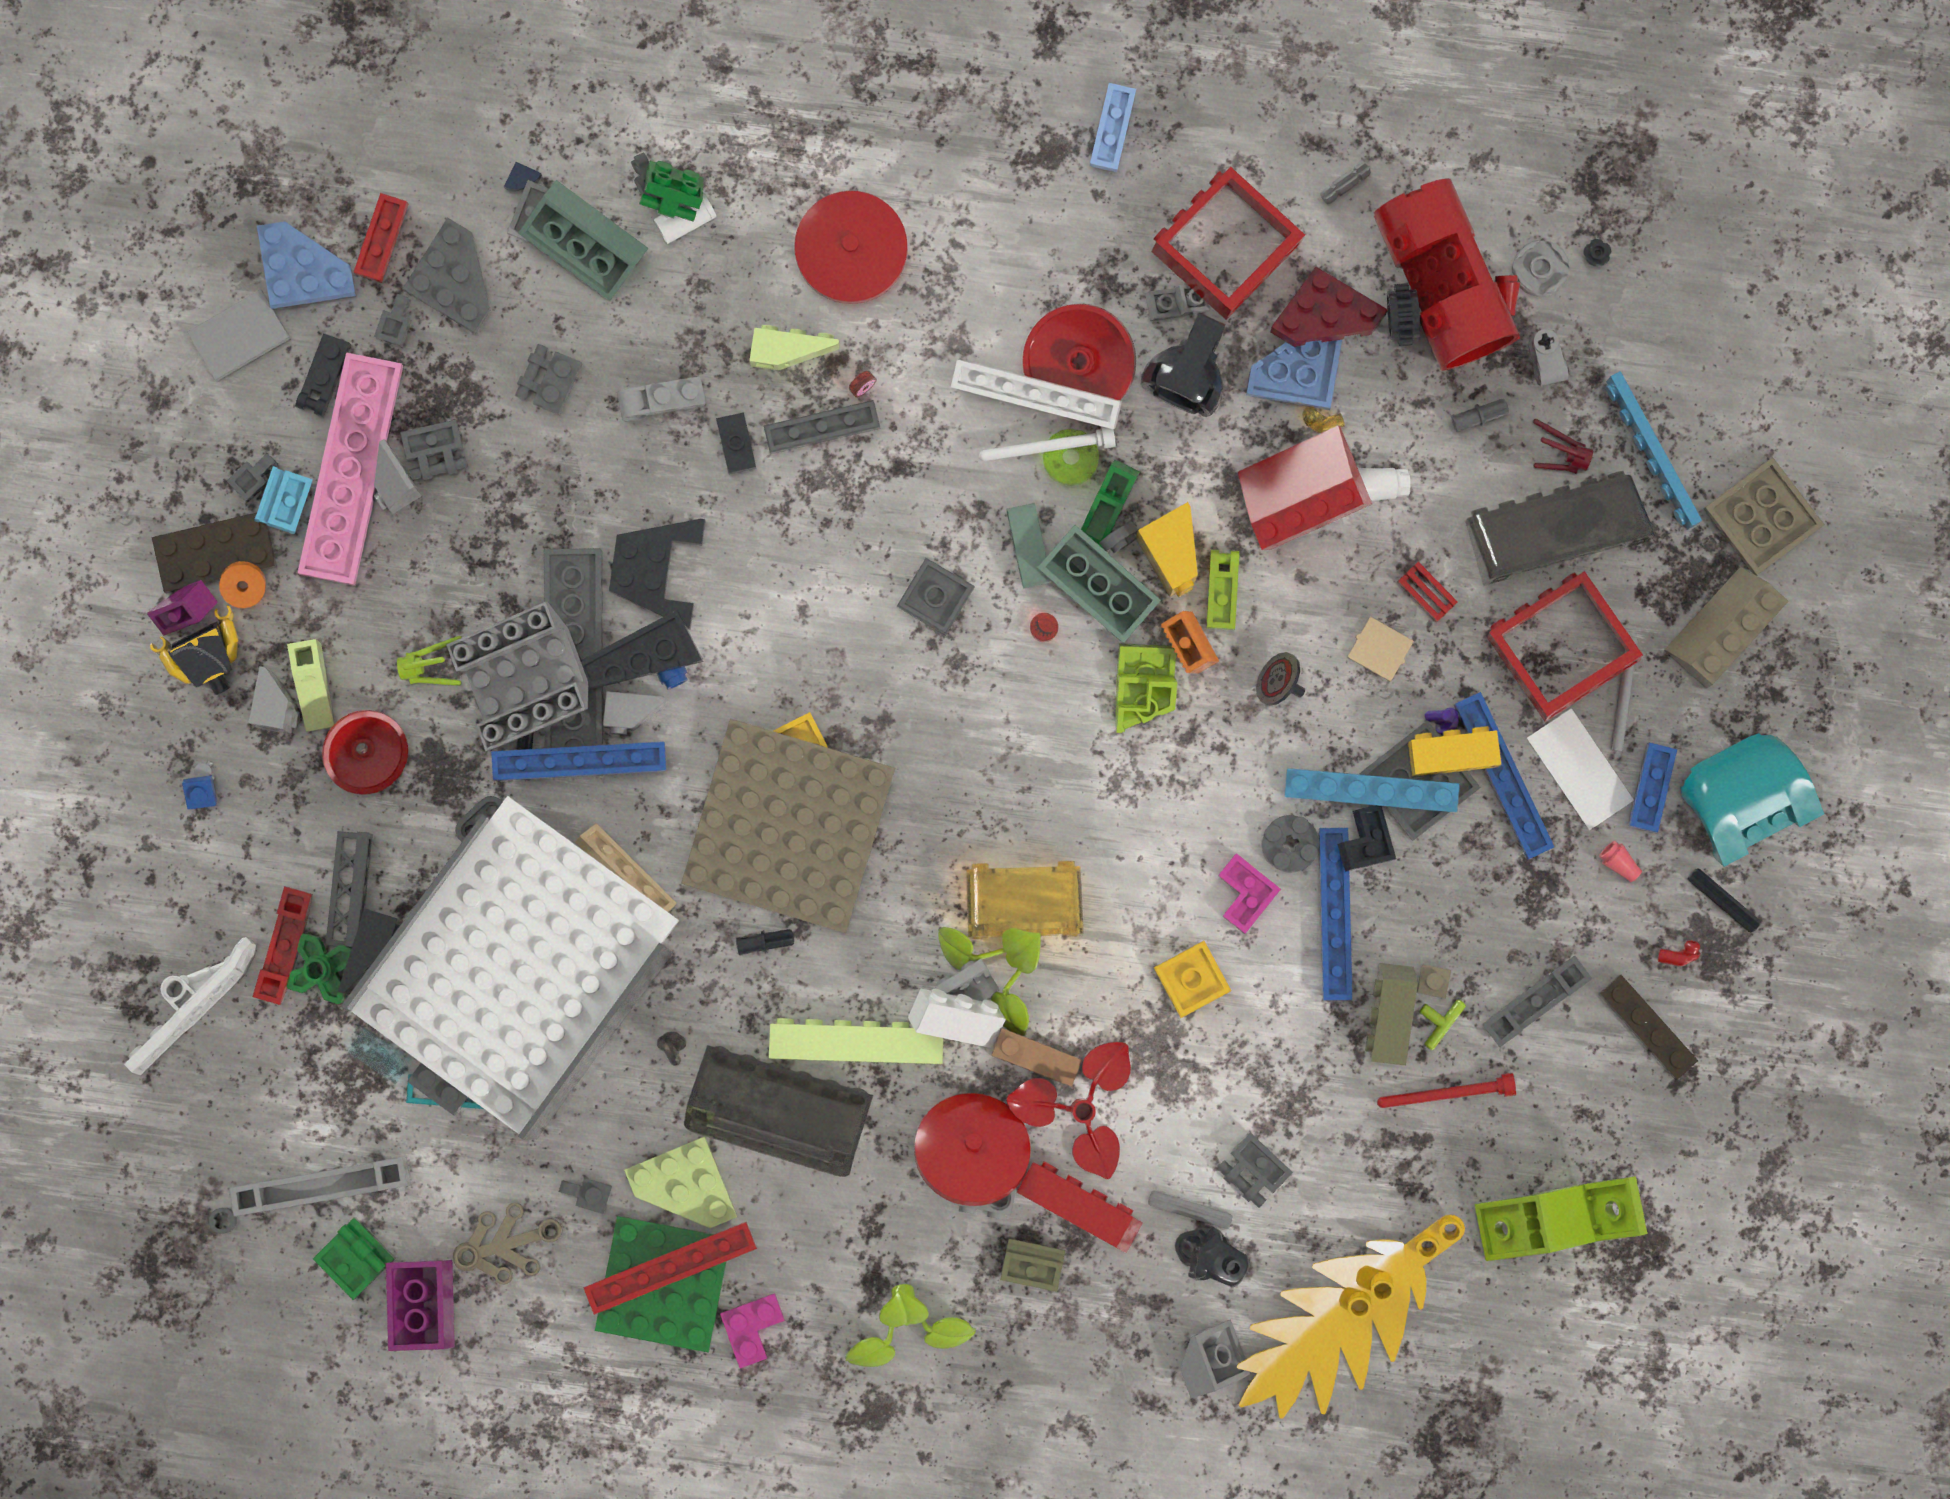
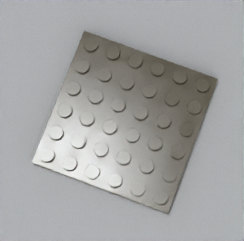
M730 719L681 884L847 933L895 768Z

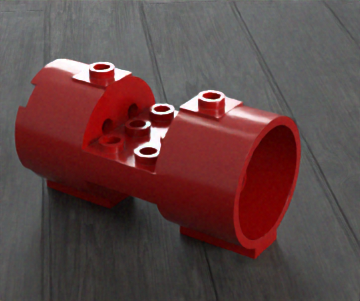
M1449 178L1423 184L1420 186L1421 189L1414 190L1406 195L1402 193L1380 206L1374 212L1376 224L1395 267L1403 269L1411 289L1417 290L1419 308L1421 310L1420 324L1441 371L1451 370L1502 350L1520 339V334L1498 284L1493 282L1474 239V230Z

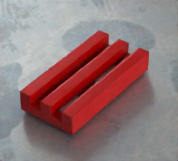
M1419 561L1397 581L1436 623L1458 603ZM1416 571H1418L1422 575V577L1448 602L1447 605H1445L1418 578V576L1415 574ZM1409 578H1410V579L1434 602V604L1441 610L1439 613H1437V612L1412 588V586L1407 582V580H1408Z

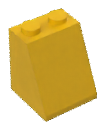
M1187 502L1139 529L1136 535V541L1169 597L1176 594L1179 598L1193 590L1192 587L1198 576L1191 506Z

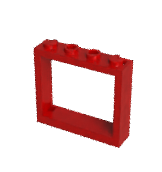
M1232 167L1224 174L1219 171L1209 182L1211 187L1206 192L1200 190L1191 200L1193 205L1187 211L1181 209L1172 219L1174 224L1168 230L1164 227L1153 239L1156 243L1151 251L1225 320L1301 244L1305 237V234ZM1226 185L1285 238L1276 250L1230 297L1226 296L1170 244Z
M1585 571L1578 576L1575 572L1561 581L1563 585L1556 590H1553L1552 587L1545 590L1538 596L1539 601L1531 606L1528 603L1520 606L1514 611L1515 616L1506 621L1502 618L1490 627L1492 631L1489 632L1487 638L1544 722L1638 663L1643 656ZM1581 586L1627 652L1552 701L1547 702L1503 636Z

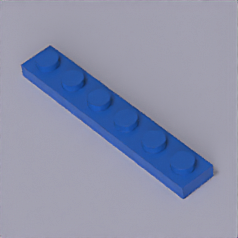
M1479 692L1455 703L1454 707L1458 711L1467 734L1472 733V728L1488 726L1489 731L1497 730L1501 765L1484 770L1527 860L1554 848V844L1482 693Z
M665 742L491 752L493 781L666 771Z
M1319 828L1323 1001L1352 1000L1349 871L1345 872L1337 845L1349 841L1348 828Z

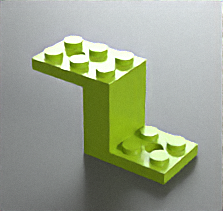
M1636 1176L1571 1185L1523 1197L1474 1204L1486 1261L1546 1254L1597 1241L1648 1234ZM1614 1202L1617 1204L1619 1208L1618 1215H1616L1613 1211ZM1503 1222L1506 1224L1508 1228L1507 1235H1505V1233L1503 1232Z

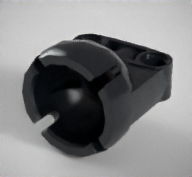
M1199 313L1187 340L1183 339L1179 345L1156 354L1147 363L1141 376L1142 387L1146 391L1153 392V395L1159 400L1191 414L1199 413L1203 417L1211 416L1217 410L1222 399L1223 383L1216 364L1217 355L1214 352L1220 342L1226 324Z

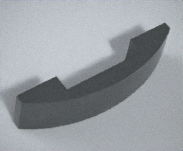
M1573 956L1503 1007L1482 1025L1496 1044L1502 1047L1522 1032L1524 1028L1593 978L1577 957Z

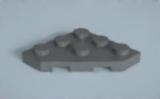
M447 217L402 289L476 334L491 310L476 252L475 241L471 231Z

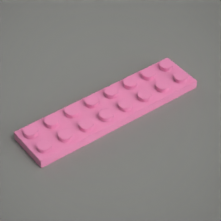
M346 353L298 568L299 575L353 586L356 584L374 495L376 493L374 481L379 442L383 439L387 442L403 370L401 363Z

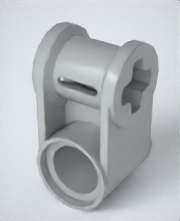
M1550 329L1538 331L1528 344L1537 384L1541 387L1568 380L1567 364L1562 355L1557 334ZM1541 339L1543 342L1548 341L1549 346L1546 348L1542 345L1539 346L1538 342Z

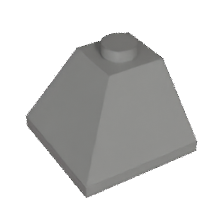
M385 439L379 442L374 481L378 494L374 495L383 510L388 508L394 514L422 495L391 446Z
M1231 1319L1190 1338L1181 1368L1190 1398L1215 1392L1251 1375L1250 1371L1237 1368V1364L1245 1360V1356Z

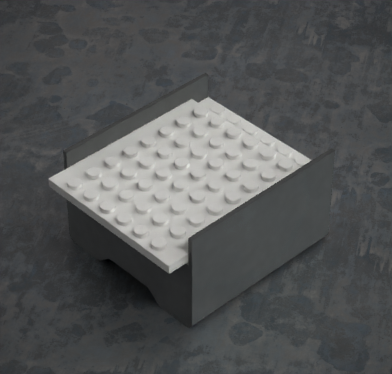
M507 796L491 819L483 814L341 1007L353 1012L421 1063L407 1082L453 1116H456L462 1105L470 1098L519 1134L518 1137L522 1140H537L673 952L662 943L679 920Z

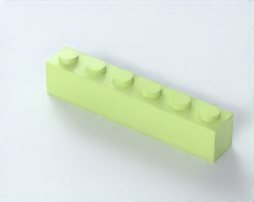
M777 1018V1024H770L769 1059L943 1064V1038L916 1033L914 1028H909V1022H892V1027H880L879 1021H863L862 1027L851 1026L852 1021L834 1020V1026L823 1025V1020L806 1019L805 1025L794 1024V1019Z

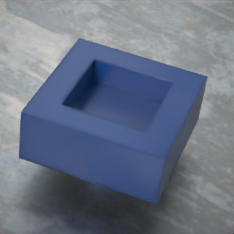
M212 775L183 779L182 786L188 810L216 806L217 797Z

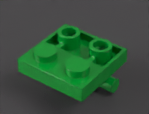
M650 160L646 170L645 192L659 196L661 199L642 194L639 205L655 209L658 214L673 219L676 216L694 222L697 211L679 206V203L700 209L703 200L704 178L692 170L681 171L673 168L667 162H654Z
M356 1217L347 1225H343L337 1231L338 1234L313 1258L352 1300H355L386 1269V1263H391L396 1259Z

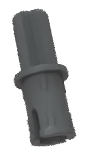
M1499 399L1482 406L1476 404L1473 409L1451 415V419L1458 433L1461 430L1479 424L1484 426L1487 421L1505 416L1509 413V408L1504 399Z

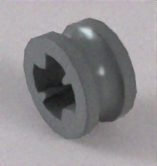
M229 1208L215 1209L209 1216L210 1228L219 1234L231 1232L237 1224V1217L234 1216L233 1210ZM219 1213L221 1216L224 1213L228 1214L227 1221L230 1224L227 1228L226 1226L221 1228L217 1226L219 1220L216 1217Z

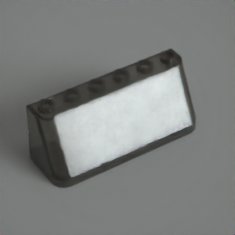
M1624 471L1609 474L1608 480L1598 482L1597 478L1581 482V487L1571 490L1569 485L1554 489V494L1543 497L1542 493H1536L1525 497L1526 501L1516 504L1515 500H1510L1498 504L1499 509L1488 511L1487 507L1471 511L1472 516L1467 518L1465 523L1483 586L1511 579L1516 574L1617 547L1621 550L1647 543L1655 535L1632 476L1625 475Z
M707 1045L687 1103L684 1126L689 1131L834 1176L846 1177L850 1175L873 1095L860 1088L852 1089L842 1086L834 1080H822L812 1077L811 1074L804 1071L795 1072L785 1069L778 1063L769 1064L759 1061L751 1055H739L721 1046L713 1047Z

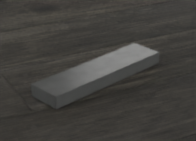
M874 400L764 425L770 455L881 429Z

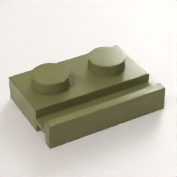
M1008 1239L1000 1280L1057 1292L1066 1250Z

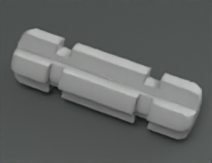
M1360 162L1354 167L1353 171L1349 170L1332 182V186L1328 185L1322 189L1320 195L1324 202L1327 204L1332 203L1337 199L1338 195L1342 196L1356 186L1359 180L1363 181L1370 176V168L1365 162Z

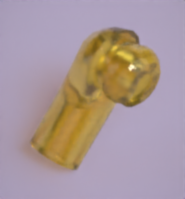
M1310 406L1305 408L1302 414L1306 426L1317 433H1323L1338 425L1340 427L1345 426L1341 413L1325 417L1315 407Z

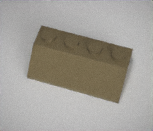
M1739 567L1664 651L1705 688H1708L1718 680L1789 601L1767 581Z

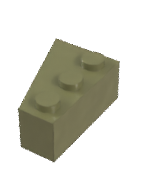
M1379 963L1378 979H1375L1373 996L1376 997L1375 1007H1371L1369 1024H1373L1372 1035L1367 1034L1365 1051L1370 1052L1371 1062L1406 1066L1418 986L1414 967Z

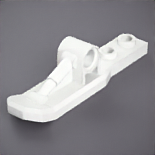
M247 937L242 938L235 945L230 956L225 958L224 962L212 967L208 966L187 976H169L164 979L160 988L161 994L176 1012L164 1025H159L150 1033V1039L143 1046L136 1047L129 1054L128 1057L130 1059L124 1065L132 1073L142 1075L184 1032L191 1028L246 974L254 958L256 944ZM181 983L182 992L179 996L174 997L172 993L173 988Z

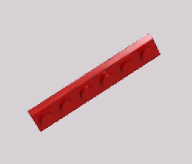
M746 1221L583 1288L595 1315L753 1251L757 1247Z

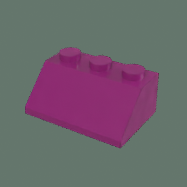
M452 1260L386 1263L388 1351L454 1348Z

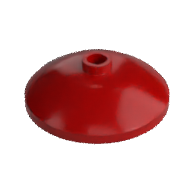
M374 710L356 711L338 720L329 730L322 748L323 765L331 780L341 789L360 795L377 793L393 784L403 772L408 758V743L402 728L388 715ZM360 743H364L365 748L362 751H357V746Z

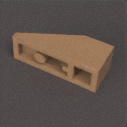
M1003 1028L1000 1031L991 1055L1070 1087L1074 1083L1082 1062L1079 1058Z

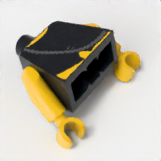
M226 605L228 614L224 617L220 616L217 608L214 611L217 620L221 623L220 626L216 621L172 644L160 636V639L163 641V646L160 649H157L155 644H150L151 650L160 655L159 658L169 675L185 684L192 683L195 687L208 682L215 695L221 694L230 688L224 674L232 670V663L237 659L238 636L232 621L234 614L228 605Z

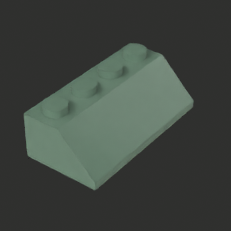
M557 180L544 194L518 232V234L609 301L648 250V247Z
M1076 525L1068 531L1037 567L1122 643L1129 638L1161 601Z

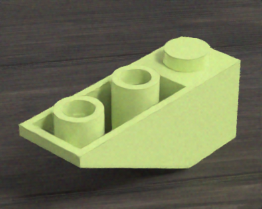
M762 325L761 328H754L750 365L751 367L782 370L839 350V339H834L835 336L828 333H818L817 336L806 335V331L800 329H790L789 332L778 331L776 326Z
M313 639L287 644L292 675L306 732L331 728L335 723L321 643Z

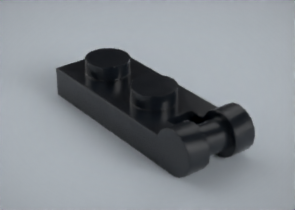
M323 333L302 390L297 397L296 408L313 410L314 414L321 417L325 415L341 374L346 353H349L351 347L349 342ZM313 391L321 393L318 400L310 398Z

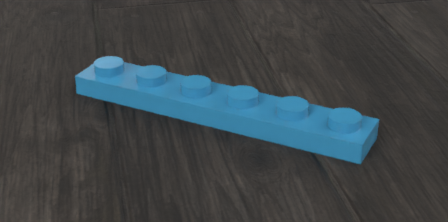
M1619 371L1610 376L1606 381L1608 384L1606 391L1611 400L1617 401L1621 411H1619V414L1626 426L1630 425L1635 434L1633 436L1635 445L1640 451L1644 450L1649 459L1646 463L1650 472L1654 476L1657 475L1661 481L1660 489L1667 501L1671 500L1676 509L1674 510L1676 520L1681 526L1685 525L1688 530L1698 525L1702 519L1623 374Z
M1287 768L1285 797L1458 812L1460 783Z

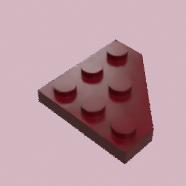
M1315 267L1274 322L1270 333L1293 347L1303 346L1306 342L1321 340L1322 343L1343 340L1345 336L1351 335L1369 336L1373 334L1384 319L1388 309L1320 268Z

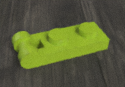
M1211 549L1206 629L1235 630L1239 551L1219 553V550ZM1219 564L1229 565V572L1219 571Z

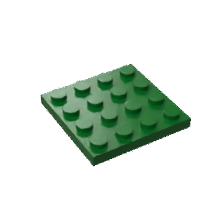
M617 1216L605 1278L714 1234ZM727 1261L598 1313L595 1331L709 1353Z

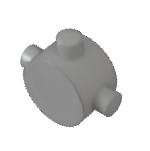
M209 760L207 763H194L192 765L194 775L196 777L212 775L214 779L215 776L211 767L213 763Z

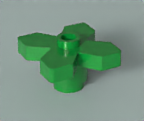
M308 933L302 934L297 951L305 963L303 967L290 972L287 989L305 993L318 984L324 1000L336 1004L343 1003L346 994L338 992L342 978L337 972L346 968L352 947L340 944L327 953L321 937ZM320 965L323 967V973L320 971Z

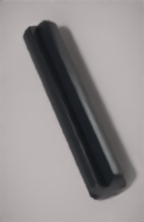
M1697 868L1689 875V882L1750 933L1757 930L1761 920L1701 869Z

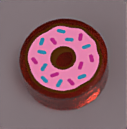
M864 371L850 383L849 391L858 398L869 391L877 379L870 371Z

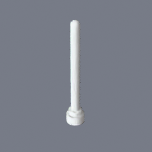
M1101 426V429L1095 430L1096 433L982 450L979 453V458L982 461H990L1097 444L1098 447L1103 446L1104 449L1116 447L1114 430Z

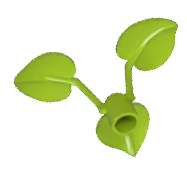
M949 927L938 929V937L943 955L950 965L958 970H961L962 966L971 960L977 961L1007 953L1006 960L1008 964L1018 969L1003 988V993L995 992L991 997V1001L999 1006L1006 1019L1003 1027L1010 1032L1025 1036L1029 1025L1028 1010L1018 996L1009 994V990L1022 972L1029 974L1037 968L1040 956L1041 934L1010 928L1002 935L1003 948L975 955L972 954V942L963 933Z
M900 1284L892 1288V1298L879 1312L880 1321L889 1326L887 1338L884 1341L878 1337L864 1339L848 1351L845 1359L851 1364L864 1367H878L887 1364L895 1356V1348L889 1345L892 1342L894 1327L921 1323L924 1330L928 1332L924 1336L925 1343L940 1349L953 1348L965 1343L975 1334L976 1328H973L967 1321L954 1317L938 1320L933 1326L928 1325L926 1322L929 1315L928 1308L915 1298L914 1287L909 1284Z

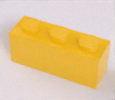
M1488 726L1472 728V733L1461 734L1460 730L1444 731V736L1433 738L1432 733L1416 734L1415 739L1408 742L1412 777L1496 768L1501 765L1497 730L1489 731Z

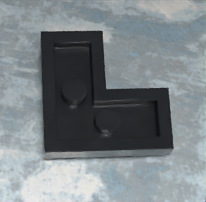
M1374 805L1352 811L1360 838L1337 844L1345 872L1395 860L1396 855L1382 806Z

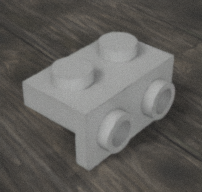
M982 959L977 962L970 961L962 966L959 973L952 977L949 975L940 979L936 983L937 986L933 988L942 990L950 995L957 996L958 994H963L978 1001L987 1000L995 992H999V987Z

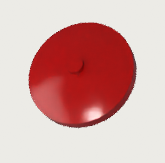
M861 191L837 192L816 202L803 216L795 236L796 262L804 280L818 294L838 303H864L883 295L899 279L907 259V236L897 213L882 199Z
M1071 304L1052 310L1035 324L1025 343L1023 370L1024 375L1031 378L1122 400L1134 379L1136 351L1127 328L1112 313L1090 304Z
M977 1093L951 1096L931 1108L918 1127L914 1145L917 1169L929 1188L940 1197L965 1206L987 1205L1009 1195L1025 1176L1031 1152L1028 1131L1023 1121L1017 1118L1004 1102L994 1097Z

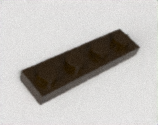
M1622 975L1617 976L1598 993L1675 1080H1678L1698 1062L1697 1058Z

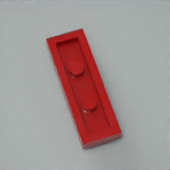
M380 193L354 269L355 275L382 283L409 205L407 201Z

